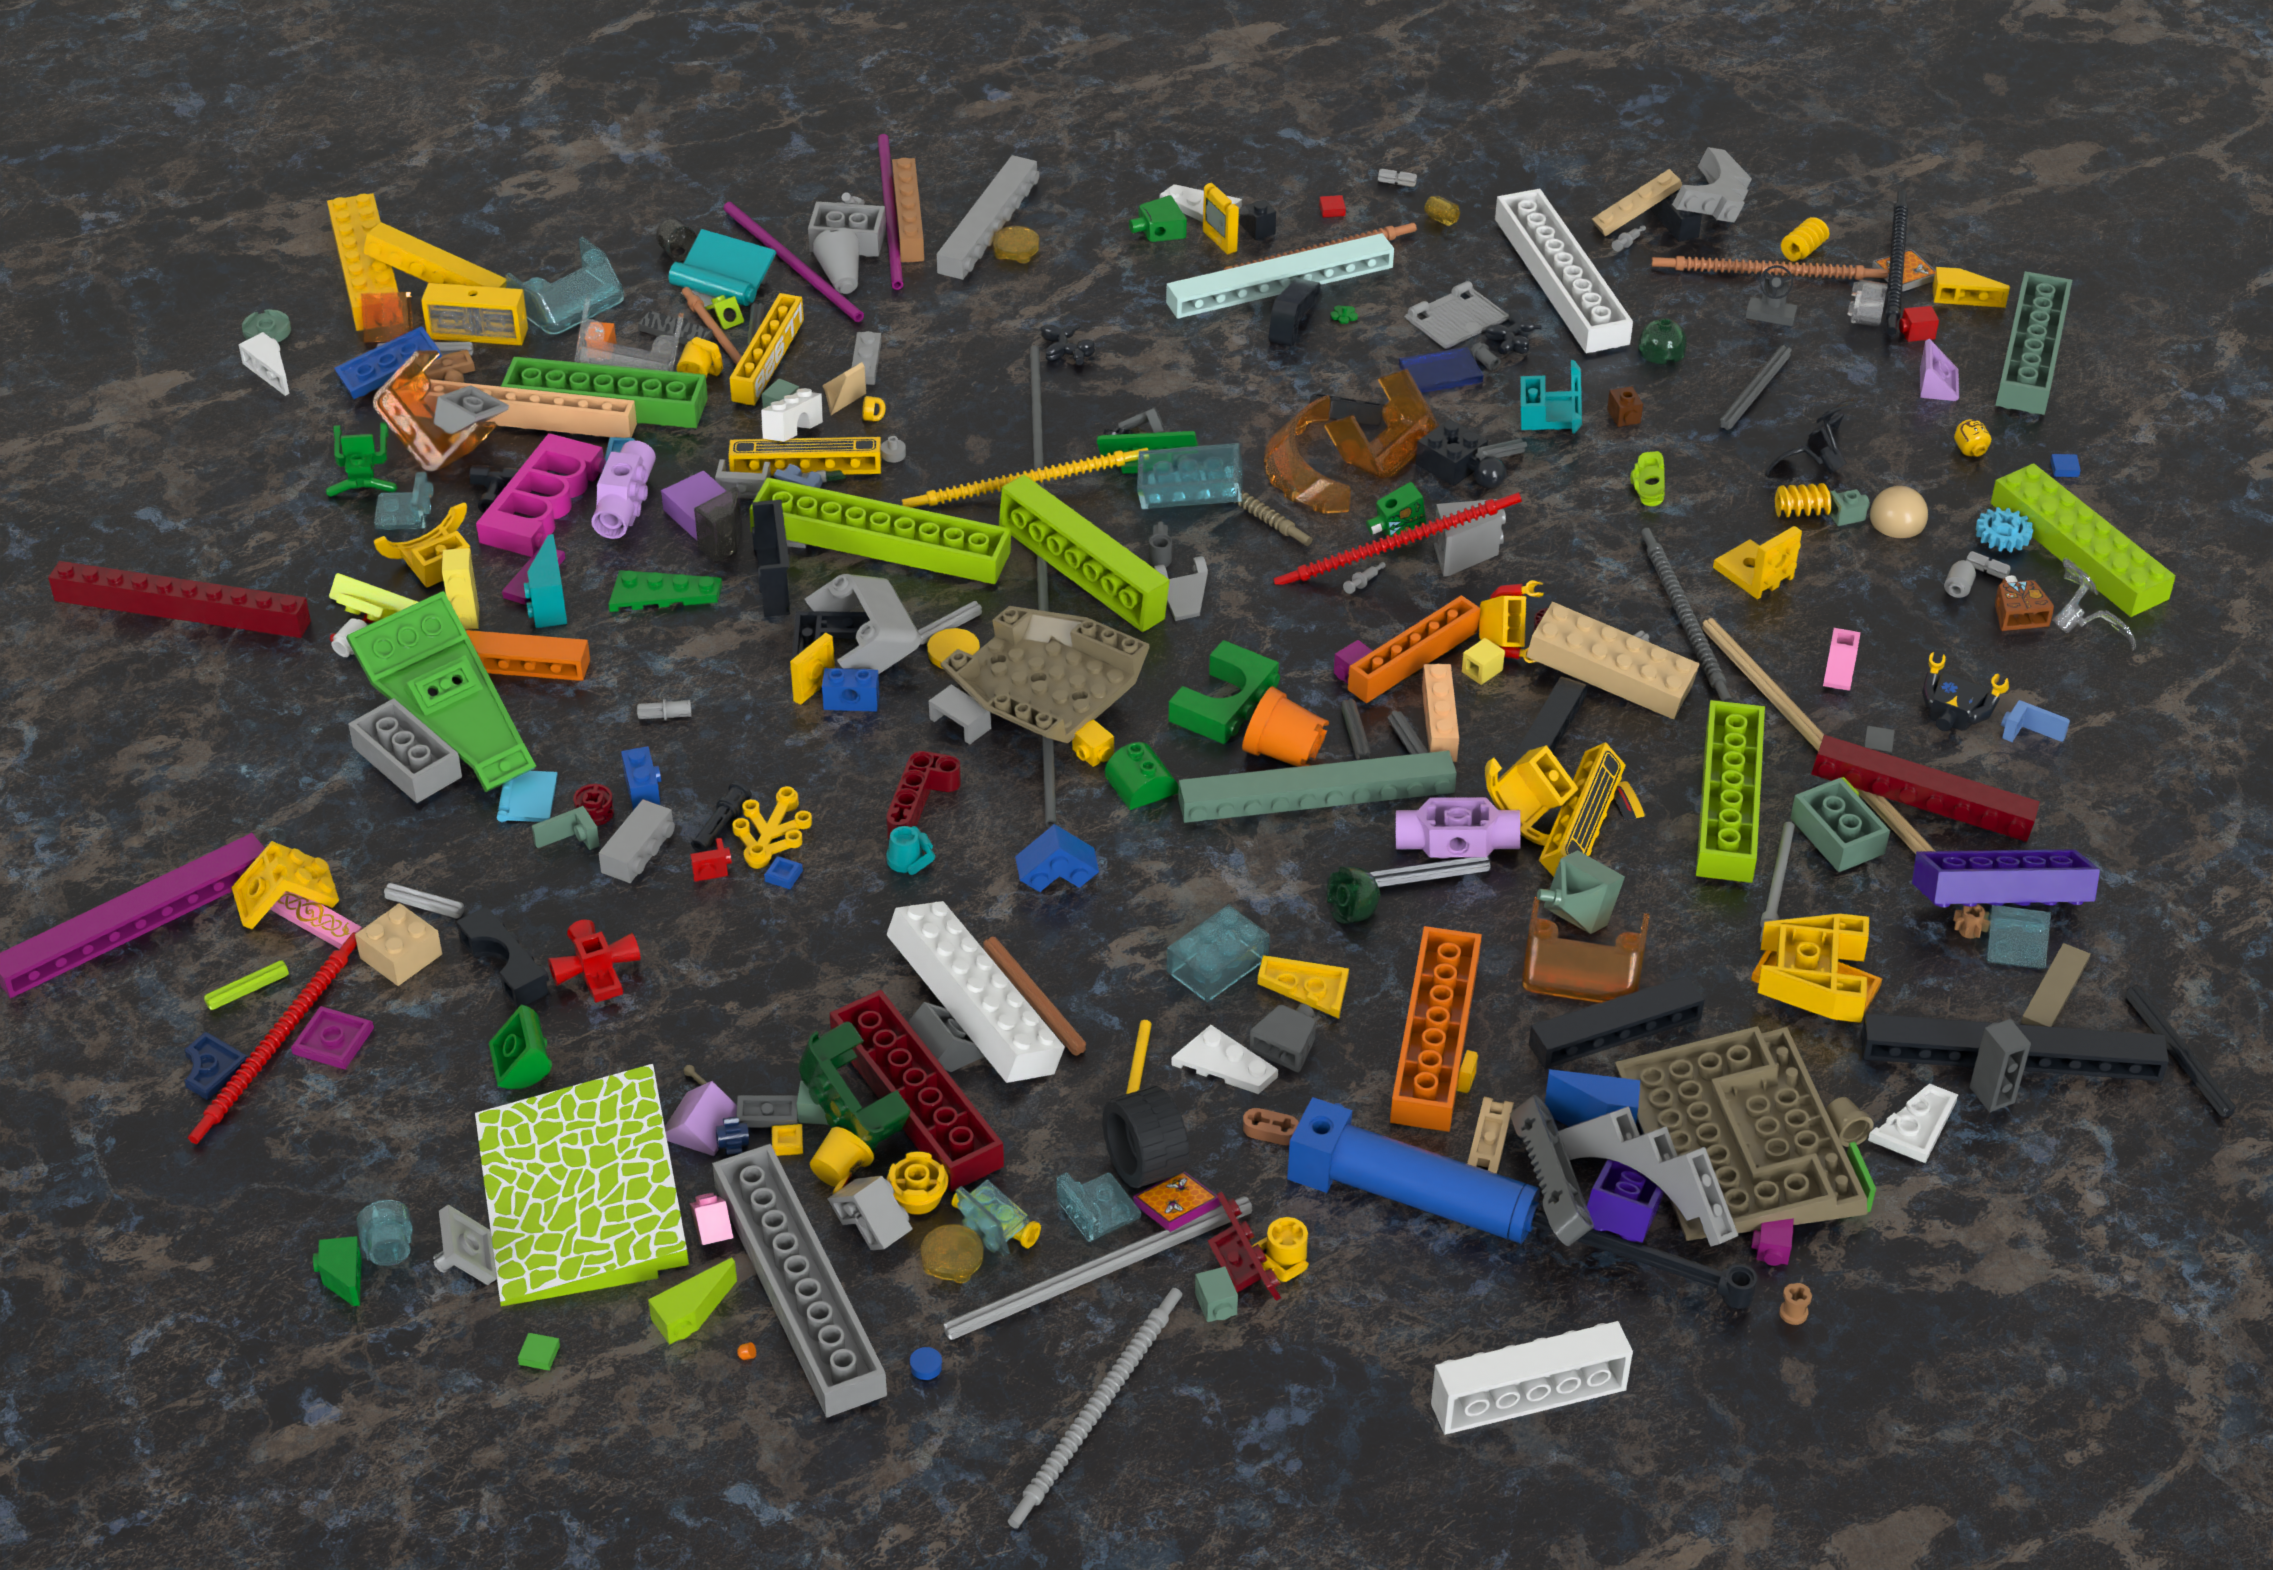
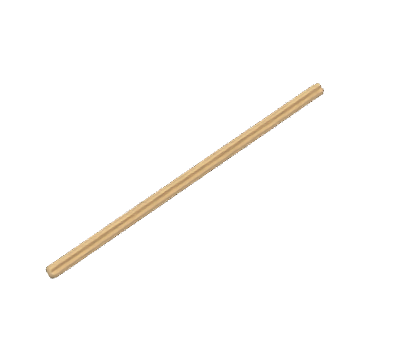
M1713 618L1705 620L1702 630L1811 745L1819 751L1824 736L1822 731ZM1856 789L1868 805L1915 854L1917 851H1935L1885 797Z

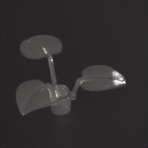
M2064 557V579L2080 584V587L2069 604L2052 620L2068 634L2077 624L2082 627L2086 622L2102 617L2130 641L2132 650H2134L2136 642L2132 632L2123 621L2106 610L2104 612L2101 610L2086 618H2082L2085 612L2077 603L2088 589L2096 596L2099 593L2088 574L2070 559Z

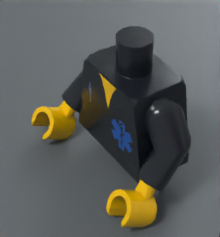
M1932 652L1929 656V667L1931 670L1926 674L1922 695L1926 707L1931 709L1929 717L1931 720L1936 721L1937 728L1941 731H1949L1953 727L1965 731L1972 724L1989 719L2000 700L1999 694L2005 693L2009 689L2008 678H2006L2003 685L1998 686L1996 684L2000 676L1995 674L1991 680L1993 690L1990 693L1991 689L1953 675L1944 672L1938 675L1939 670L1945 665V655L1943 654L1941 663H1934L1932 661L1934 652Z

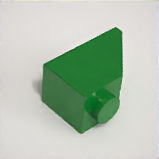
M358 1237L319 1240V1251L313 1254V1267L315 1272H320L322 1284L352 1306H360L362 1255Z

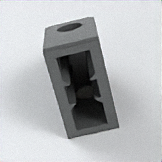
M1300 1004L1296 1010L1284 1005H1278L1251 1029L1250 1051L1299 1073L1315 1040L1316 1021L1312 1018L1314 1016L1313 1009L1307 1004Z

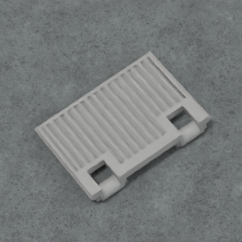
M1465 281L1453 287L1452 293L1431 303L1422 301L1410 307L1408 314L1404 318L1443 348L1448 349L1486 331V327L1490 325H1499L1507 321L1509 315L1474 290L1470 281ZM1462 293H1465L1468 296H1470V298L1464 300L1462 297H1460V295ZM1422 313L1427 318L1421 320L1417 317V314Z

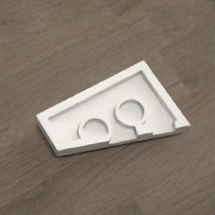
M1174 184L1160 194V198L1171 195L1184 214L1203 222V190ZM1227 196L1232 201V204H1236L1238 208L1242 207V199Z
M1212 1025L1207 1027L1172 1057V1066L1182 1068L1184 1065L1196 1069V1074L1205 1077L1211 1074L1223 1078L1226 1084L1257 1094L1278 1078L1277 1068Z
M1928 1084L1912 1097L1897 1114L1893 1113L1887 1118L1885 1124L1880 1128L1876 1127L1869 1133L1868 1141L1926 1163L1956 1104L1958 1094Z

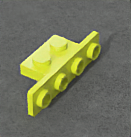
M339 573L335 575L329 594L331 599L337 600L336 603L346 606L345 611L360 615L361 612L367 613V619L375 622L418 603V601Z

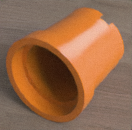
M1272 686L1260 700L1244 736L1242 750L1256 756L1263 754L1297 767L1311 766L1306 762L1310 757L1316 758L1327 733L1322 728L1329 725V721L1287 699L1285 693Z

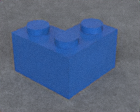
M1055 824L1015 856L1020 881L1039 892L1059 876L1080 888L1099 872L1095 849Z

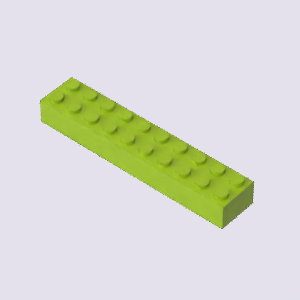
M767 477L753 501L781 500L786 540L985 583L996 584L1011 553L1010 528ZM751 505L749 510L750 529L752 532V527H754L753 507Z

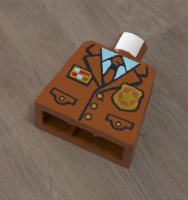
M2011 575L2005 577L1998 586L1995 607L2002 631L2050 626L2054 605L2035 581L2018 582L2017 578Z

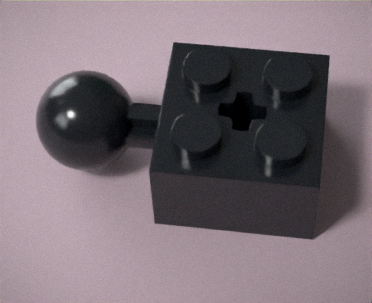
M1452 419L1447 420L1417 441L1416 465L1452 486H1455L1473 472L1478 484L1488 489L1500 486L1506 478V467L1500 459L1490 456L1480 460L1475 456L1478 453L1477 449L1479 447L1488 445V440Z

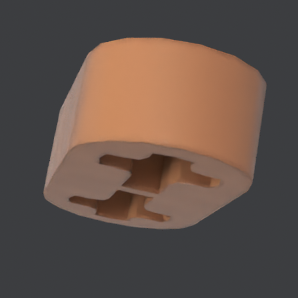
M1261 1108L1249 1109L1243 1116V1131L1247 1136L1280 1145H1290V1139L1299 1124L1298 1120L1293 1116Z

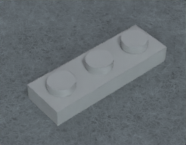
M870 331L857 332L852 367L862 362L865 366V383L875 385L882 342L881 333Z

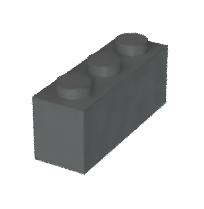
M2011 1019L1992 1023L1985 1027L1969 1087L1989 1112L2015 1103L2031 1046L2029 1040Z

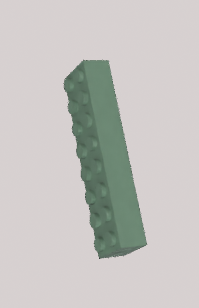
M2024 272L1995 406L2045 415L2072 285L2071 279Z

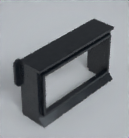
M781 500L752 502L754 527H752L753 548L757 552L759 592L762 594L764 617L790 615L787 569L790 567L782 502Z

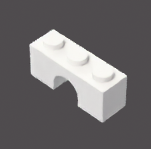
M806 388L798 389L797 393L786 395L784 399L772 402L770 406L762 409L763 439L785 442L797 436V427L810 429L822 423L821 393H813L811 389Z

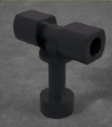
M471 466L470 484L485 485L487 488V493H483L478 502V508L482 513L486 512L498 497L497 492L503 490L504 486H507L520 468L505 467L502 472L490 471V466Z

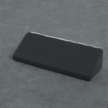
M1315 393L1310 396L1308 414L1380 425L1386 406L1380 403Z

